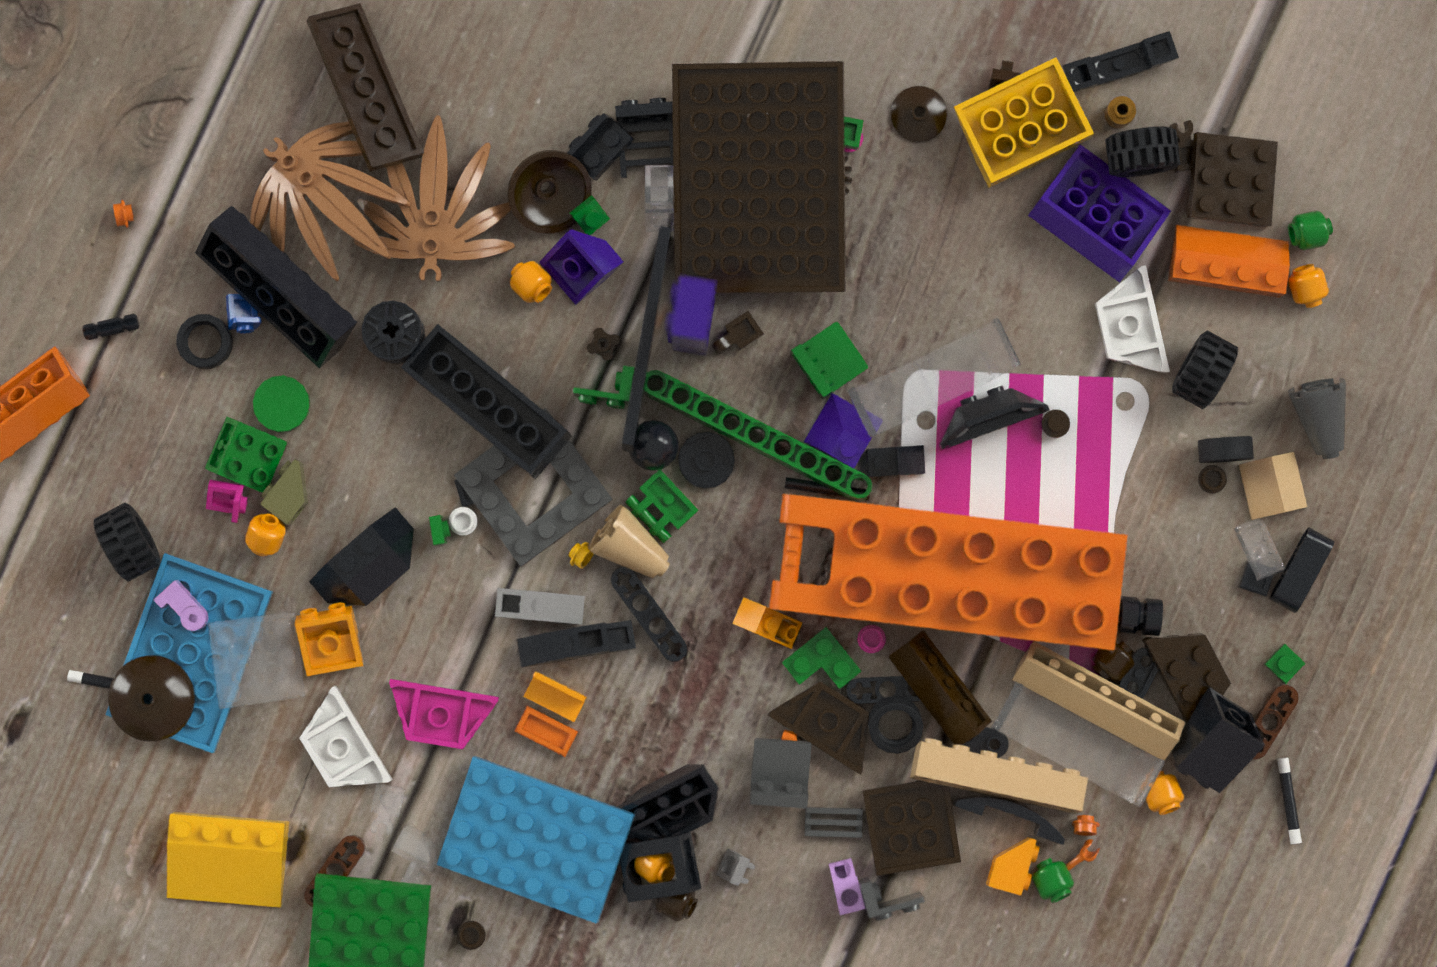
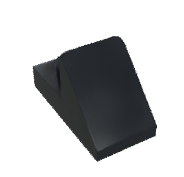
M924 445L867 449L868 477L925 474Z

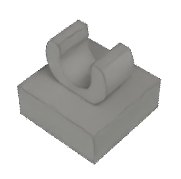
M727 849L716 875L739 886L740 882L743 884L749 882L748 879L743 877L746 868L754 870L755 866L749 862L750 859L738 852Z

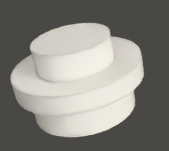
M459 507L450 514L449 526L458 535H469L477 527V516L474 511L467 507Z

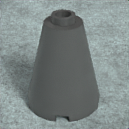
M1333 378L1301 384L1302 390L1295 392L1294 387L1288 390L1289 397L1315 454L1322 455L1323 459L1338 457L1339 452L1344 450L1345 379L1340 378L1339 383L1335 384Z

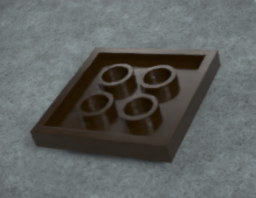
M1202 132L1194 133L1187 218L1262 227L1272 226L1278 142Z
M915 781L862 790L876 876L961 862L948 786Z

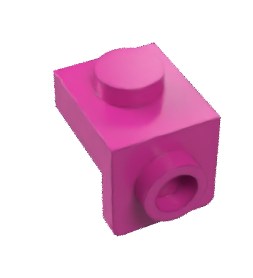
M210 480L206 509L232 513L231 522L237 523L240 513L245 514L248 497L243 496L244 485Z

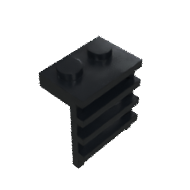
M666 98L649 99V103L638 104V100L621 101V105L615 106L617 123L629 134L669 131V140L631 143L620 155L621 179L627 178L626 168L671 164L673 175L672 101L666 102ZM670 148L671 157L639 160H626L625 151Z

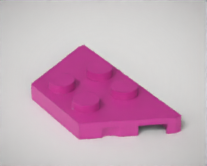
M390 679L389 681L406 740L464 749L499 701L497 696Z

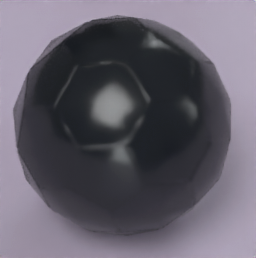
M651 420L642 422L638 425L634 453L629 452L631 459L636 465L645 470L655 471L666 468L675 460L678 452L679 442L676 433L669 425L662 421Z

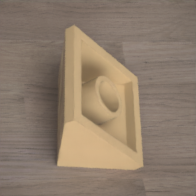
M1294 452L1238 465L1251 520L1307 507Z

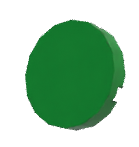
M284 375L273 376L263 381L255 392L253 398L254 413L258 421L267 429L277 432L292 431L301 426L309 414L310 396L306 388L294 378Z

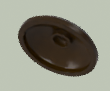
M559 150L540 151L527 157L517 166L508 185V202L513 215L526 228L544 234L561 232L577 223L570 212L592 195L591 179L586 168L577 158ZM548 182L549 187L546 190H541L542 184Z
M155 655L142 656L126 663L116 673L110 685L108 704L113 720L127 735L142 741H161L177 734L187 724L194 710L195 691L187 672L173 660ZM147 693L153 697L151 704H146L143 700L144 695Z

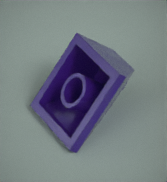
M571 229L539 263L576 305L607 280L624 261L606 240Z
M832 393L805 438L804 443L855 468L881 421Z

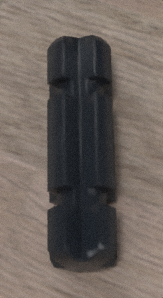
M129 314L125 315L124 318L116 317L99 321L96 325L95 323L83 325V335L85 339L92 340L97 339L98 336L106 337L123 333L126 329L127 331L136 330L139 328V320L137 315Z

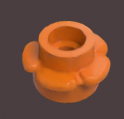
M121 200V203L113 204L117 227L125 225L128 228L129 222L134 221L131 204L125 205L124 200Z
M1078 815L1077 820L1072 821L1074 834L1080 836L1097 835V827L1100 826V823L1094 821V816Z

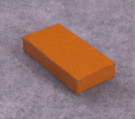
M530 706L526 707L515 729V732L564 757H566L578 733L577 730Z

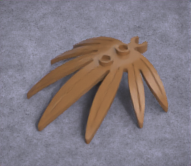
M439 115L434 118L424 147L420 171V210L417 209L414 192L403 163L386 167L392 189L411 204L410 207L399 205L409 226L404 227L395 216L373 202L361 198L357 201L364 213L378 227L399 239L396 241L379 236L389 251L391 258L425 259V265L420 269L419 273L421 281H426V273L429 270H433L436 272L437 282H440L442 279V272L438 267V259L453 261L477 260L496 256L515 248L514 243L499 239H480L465 243V241L482 234L501 221L511 211L509 203L490 207L470 218L460 228H455L481 182L488 162L491 145L490 143H485L470 160L456 184L448 210H445L448 184V156L443 123ZM354 240V243L357 246L371 253L377 254L374 251L367 248L366 246H364L363 244Z
M349 122L334 123L313 130L300 138L289 150L280 138L275 137L273 140L278 144L277 150L270 152L265 148L263 152L270 160L276 163L266 173L256 191L250 223L261 231L270 207L272 243L280 251L284 252L286 196L289 194L296 222L305 241L317 260L335 281H339V276L320 225L305 200V196H308L326 217L356 241L386 259H391V255L361 212L336 187L324 179V176L367 195L402 206H411L409 201L374 177L342 164L321 160L322 158L363 156L357 141L332 142L353 133Z

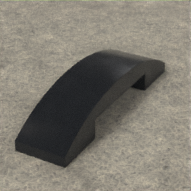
M1168 31L1143 39L1139 43L1092 58L1080 59L1065 64L1062 67L1073 92H1078L1147 71L1176 60L1179 56L1172 35Z
M969 796L954 800V806L981 816L985 806L988 805L1037 823L1033 834L1064 845L1065 839L1052 824L1032 810L1015 802L988 796Z

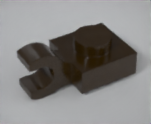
M746 311L724 326L728 334L714 342L712 347L718 355L736 344L740 351L762 337L764 333L750 312Z

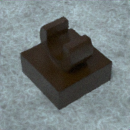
M1002 60L1000 69L993 68L988 90L1021 74L1012 72L1013 62Z

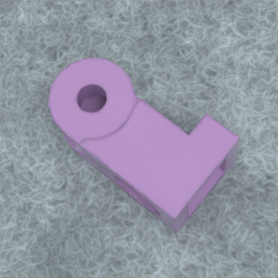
M174 580L154 599L160 608H166L169 605L180 616L181 623L187 630H201L208 623L209 617L206 609L179 580Z
M851 858L829 863L839 914L844 915L864 910L865 906Z

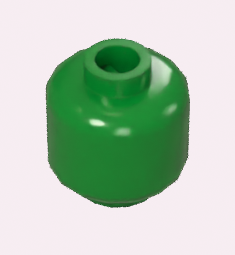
M1320 211L1298 214L1292 219V223L1288 225V235L1292 245H1296L1303 251L1325 246L1328 243L1329 235L1333 233L1331 220L1325 218Z
M1049 858L1036 865L1038 870L1033 874L1032 881L1043 900H1050L1051 903H1056L1072 894L1071 889L1074 886V880L1064 862H1053Z

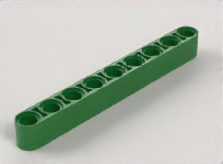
M651 370L647 372L644 393L649 398L852 501L861 502L870 495L872 482L864 473L662 371ZM651 379H660L663 382V387L659 391H651L647 387ZM678 391H684L688 394L689 398L686 403L677 404L672 399L673 395ZM702 404H710L714 408V413L709 417H703L699 414L698 408ZM727 417H736L740 422L739 426L734 430L727 429L723 425ZM754 429H759L765 434V438L763 441L755 443L750 440L749 433ZM779 442H785L789 445L790 452L784 456L778 455L774 450V446ZM804 455H811L814 457L816 464L812 468H804L800 464V458ZM837 468L841 473V478L838 481H829L825 476L827 469ZM858 480L864 482L867 487L866 492L859 495L851 490V484Z

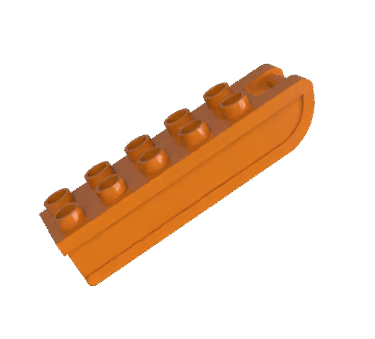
M783 494L779 523L786 524L780 581L772 580L769 609L1115 650L1128 535ZM804 526L829 529L834 534L830 577L826 585L798 583Z

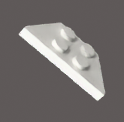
M1144 265L1096 302V312L1107 359L1160 373L1170 372L1147 268Z
M337 686L332 687L314 714L313 719L300 736L301 742L328 787L390 782L393 779Z

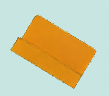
M538 671L534 672L533 678L523 696L572 722H575L587 699V696Z

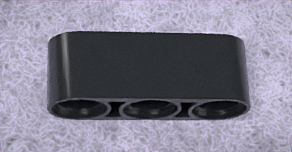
M1308 527L1298 542L1269 599L1296 613L1310 591L1335 541Z

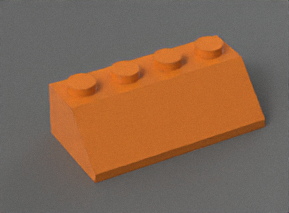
M1176 225L1168 281L1280 298L1286 294L1290 268L1289 241Z
M56 346L0 386V463L6 458L11 457L27 442L34 440L38 434L50 425L57 423L62 416L74 407L81 405L90 396L79 376Z

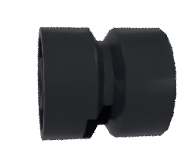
M1121 596L1117 624L1118 632L1135 634L1137 630H1140L1142 635L1159 636L1163 621V601L1146 598L1143 602H1140L1138 597Z

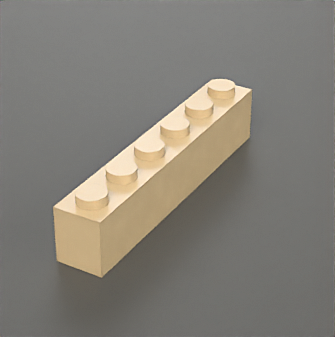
M1035 641L1031 643L1020 660L1012 679L1162 761L1167 758L1179 741L1185 724L1181 719Z
M926 738L925 742H920L916 745L910 775L911 779L1073 814L1083 811L1088 777L1080 776V771L1073 769H1063V772L1052 770V765L1046 763H1036L1035 766L1025 764V759L1018 757H1008V760L997 758V753L991 751H981L980 754L969 752V747L954 744L952 748L942 746V741Z

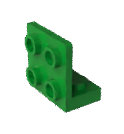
M834 322L804 344H799L790 352L822 400L868 369L867 363L838 322Z
M623 365L622 372L617 371L615 389L619 391V394L573 387V394L575 397H578L580 403L596 405L597 400L607 402L606 405L608 407L624 409L625 404L629 405L635 367Z
M226 417L204 469L263 493L271 483L287 442L230 417Z

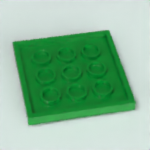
M317 873L314 886L308 967H424L432 885Z

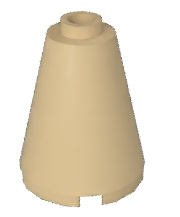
M617 506L605 519L607 523L602 530L600 528L597 530L588 549L599 557L647 577L654 578L657 575L661 577L670 565L667 562L669 555L627 507Z

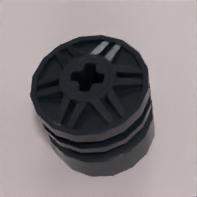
M395 300L384 301L372 307L365 315L361 327L362 339L368 350L381 361L390 364L405 363L426 338L425 326L419 315L405 303ZM391 324L395 328H399V331L395 332V338L385 334V332L389 331V325Z

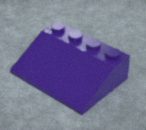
M1080 144L1028 216L1120 283L1171 213V210L1126 177L1110 175L1108 164Z

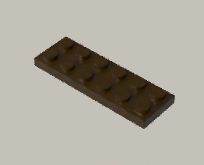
M361 3L309 16L306 22L369 172L421 158L424 151Z

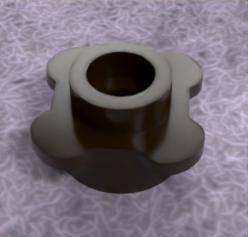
M596 328L593 331L594 337L592 342L587 345V351L590 354L596 353L602 356L603 360H611L613 358V350L619 344L620 339L616 334L610 335L604 332V329ZM604 341L606 343V346L602 347L600 345L601 342Z

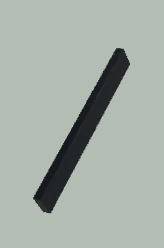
M661 226L659 228L622 439V449L626 452L634 453L671 241V228Z

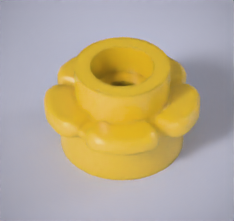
M588 542L577 543L569 552L571 566L575 565L583 569L591 561L594 554L588 549Z

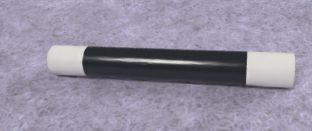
M69 670L67 677L69 682L110 689L113 680L111 677Z
M1279 758L1277 763L1290 844L1302 843L1289 758Z

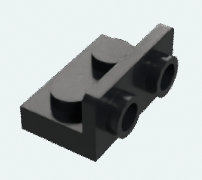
M605 113L601 116L597 115L588 124L589 129L582 137L578 136L570 143V150L567 152L583 164L589 176L595 181L602 176L635 140L611 116Z

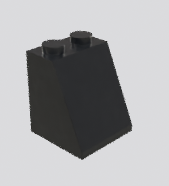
M1209 687L1187 722L1179 741L1171 753L1175 761L1174 766L1181 774L1185 776L1189 774L1202 787L1206 789L1210 787L1216 792L1221 793L1265 747V744L1252 714Z

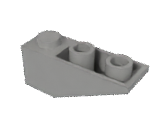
M497 588L495 617L582 624L585 596Z

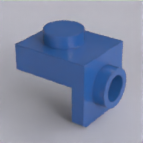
M228 294L226 296L228 330H237V333L240 334L254 332L261 324V317H258L257 310L239 294Z

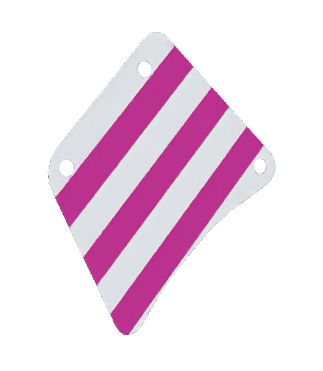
M940 370L916 371L908 377L904 385L901 447L924 445L925 474L900 475L899 507L1114 533L1115 515L1125 474L1149 410L1148 393L1140 382L1131 378ZM1002 385L1004 390L1013 388L1047 404L1050 410H1061L1070 419L1068 432L1059 438H1052L1044 433L1041 422L1043 416L1047 413L1045 412L942 451L939 448L940 441L955 409L961 406L960 401L976 395L977 400L988 396V390ZM1122 392H1129L1135 400L1134 406L1128 411H1123L1116 405V397ZM922 411H930L934 414L936 421L931 429L924 430L918 426L917 416ZM986 635L1024 652L1028 650L1033 642L1031 640ZM1035 641L1097 674L1092 669L1095 665L1092 658L1099 650L1098 648Z

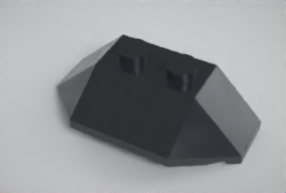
M1003 385L988 390V396L977 400L976 395L963 399L960 401L961 406L955 409L940 441V451L1043 414L1050 409L1047 404L1013 388L1004 390Z
M396 507L367 527L331 558L309 583L327 603L342 602L346 605H369L410 569L414 528Z
M687 764L642 787L621 803L618 808L635 814L627 838H638L646 841L691 832L713 821L719 788L703 764Z

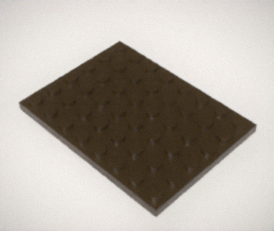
M844 61L672 64L675 283H679L680 276L715 281V293L846 292Z

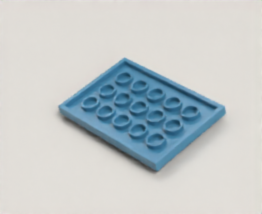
M164 553L124 665L133 659L150 655L166 657L179 664L187 672L193 683L195 705L187 724L170 738L207 752L215 753L273 591ZM174 580H179L206 609L209 619L207 625L201 630H187L183 627L180 616L169 605L166 608H160L154 601ZM147 693L144 695L143 700L146 704H151L153 697ZM108 706L105 715L112 717Z
M474 756L437 865L597 924L635 814Z

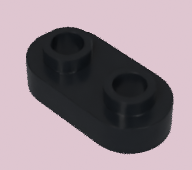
M1146 647L1139 648L1133 653L1134 667L1118 683L1119 687L1130 692L1127 688L1128 683L1134 681L1137 684V689L1135 692L1130 693L1141 699L1147 694L1158 672ZM1143 656H1147L1150 659V664L1147 667L1141 665L1140 661Z
M986 727L977 736L962 745L969 747V752L980 754L981 751H991L997 753V758L1007 752L1009 742L1003 732ZM992 739L999 741V747L995 750L989 746V742Z

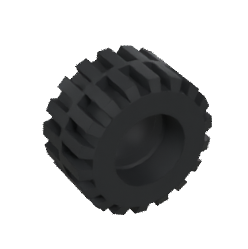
M1157 126L1131 129L1115 133L1105 139L1109 174L1116 177L1158 174L1173 170L1181 164L1176 129Z
M1208 330L1205 331L1196 340L1181 365L1173 382L1172 393L1201 409L1209 406L1232 370L1237 359L1238 347Z
M125 502L94 519V530L98 541L111 565L123 579L129 582L160 565L159 552L150 532L136 510Z

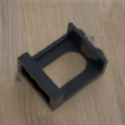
M691 832L671 837L625 843L618 864L622 868L624 878L623 891L627 895L628 903L687 894L702 889ZM671 852L677 880L642 885L640 875L634 869L635 858Z

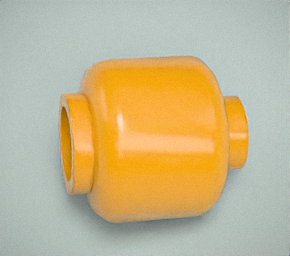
M520 262L511 271L510 287L523 301L539 303L550 294L552 290L551 276L537 262Z
M1306 264L1293 269V274L1288 278V284L1294 302L1305 304L1306 308L1322 304V299L1329 293L1323 270L1315 267L1314 264Z
M258 514L249 523L245 535V543L258 556L273 555L281 548L286 533L285 525L273 514Z
M1164 771L1150 774L1148 776L1149 781L1142 787V792L1149 809L1153 812H1159V815H1166L1180 809V803L1184 800V794L1177 777L1173 774L1165 775Z
M671 852L635 858L634 869L636 873L650 884L668 882L675 876Z

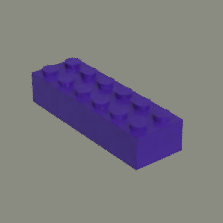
M680 276L679 283H673L672 312H668L666 324L668 343H672L673 351L706 356L715 305V281Z

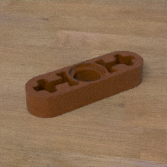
M1279 685L1275 687L1254 719L1258 730L1263 734L1270 735L1268 740L1262 737L1265 747L1253 759H1260L1266 755L1296 707L1299 697L1297 691L1292 686ZM1288 690L1290 692L1288 697L1291 699V702L1283 703L1279 709L1285 711L1283 716L1278 711L1269 709L1271 703L1275 707L1278 706L1281 700L1278 697V693H1285ZM1269 713L1277 718V725L1272 730H1266L1262 726V718Z
M349 835L343 838L318 873L327 874L328 866L332 863H337L343 868L342 876H348L365 853L366 846L363 839L357 835ZM356 841L358 843L356 848L359 850V853H352L348 857L347 861L351 862V865L348 867L344 860L335 856L337 853L341 857L344 856L348 849L345 843L351 844ZM315 877L304 893L305 901L311 907H313L312 898L314 896L311 890L315 886Z

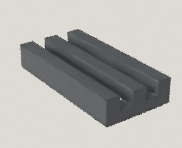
M807 807L805 809V836L862 838L863 808ZM811 813L855 814L857 817L856 820L811 819ZM811 825L856 826V831L811 830Z

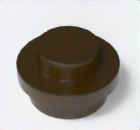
M1054 409L1048 411L1043 416L1041 426L1047 436L1059 438L1068 432L1070 419L1065 412Z
M1216 465L1204 467L1198 475L1200 488L1210 494L1220 492L1227 483L1226 473L1221 467Z
M476 921L464 922L457 931L459 944L468 950L479 948L486 938L484 927Z

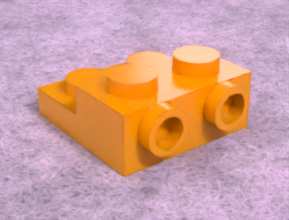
M342 602L334 603L328 607L329 610L317 612L316 608H307L302 610L300 615L296 616L295 628L307 676L363 666L358 629L352 606L346 607L345 603Z

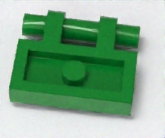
M658 470L639 488L647 496L644 500L640 502L634 495H631L625 501L632 509L631 513L636 518L639 517L648 526V532L653 537L657 536L663 543L672 536L664 528L668 523L671 522L679 530L699 511L662 470ZM652 503L664 514L659 521L647 510Z

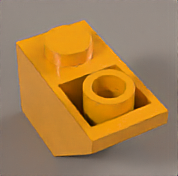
M743 597L732 624L792 649L802 622Z
M1027 837L993 856L986 885L1020 896L1023 890H1028L1032 874L1028 873L1030 863L1036 862L1039 853V846L1036 845L1037 840Z

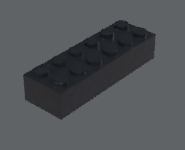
M230 206L209 223L195 254L320 369L342 349L357 321L350 312L335 302L327 291L322 290L305 271L301 270L290 260L285 252L280 251L263 232H260L248 221L243 213L238 212L233 206Z
M439 324L434 327L401 366L412 379L535 480L572 437L566 428Z

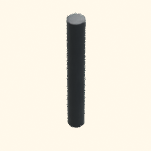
M786 477L784 488L844 497L815 481ZM851 487V490L858 495L865 493L867 490Z

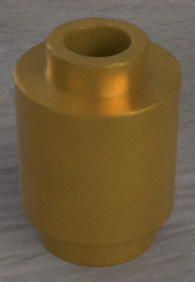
M1118 96L1106 107L1104 113L1105 120L1113 128H1124L1134 119L1136 106L1130 98ZM1117 107L1122 108L1126 114H1119Z

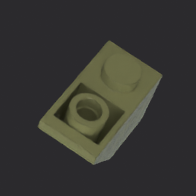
M294 459L292 463L288 460L278 473L281 476L275 485L270 483L261 495L263 501L260 503V505L289 526L293 524L308 504L303 463L297 459Z

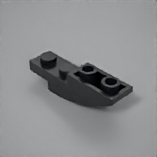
M631 620L607 624H592L517 639L521 668L634 650L636 648Z

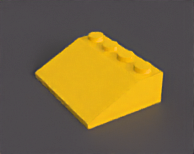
M1057 57L953 107L975 161L989 188L1091 139L1094 134Z
M184 812L171 813L167 839V898L281 908L289 821Z

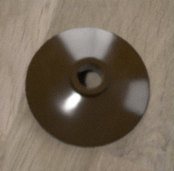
M909 87L903 90L892 104L891 121L893 127L906 140L912 142L929 141L935 138L946 124V104L943 98L929 87ZM922 108L925 111V115L917 117L914 110Z

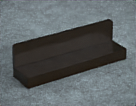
M924 630L889 655L891 662L953 744H964L977 736L992 722Z

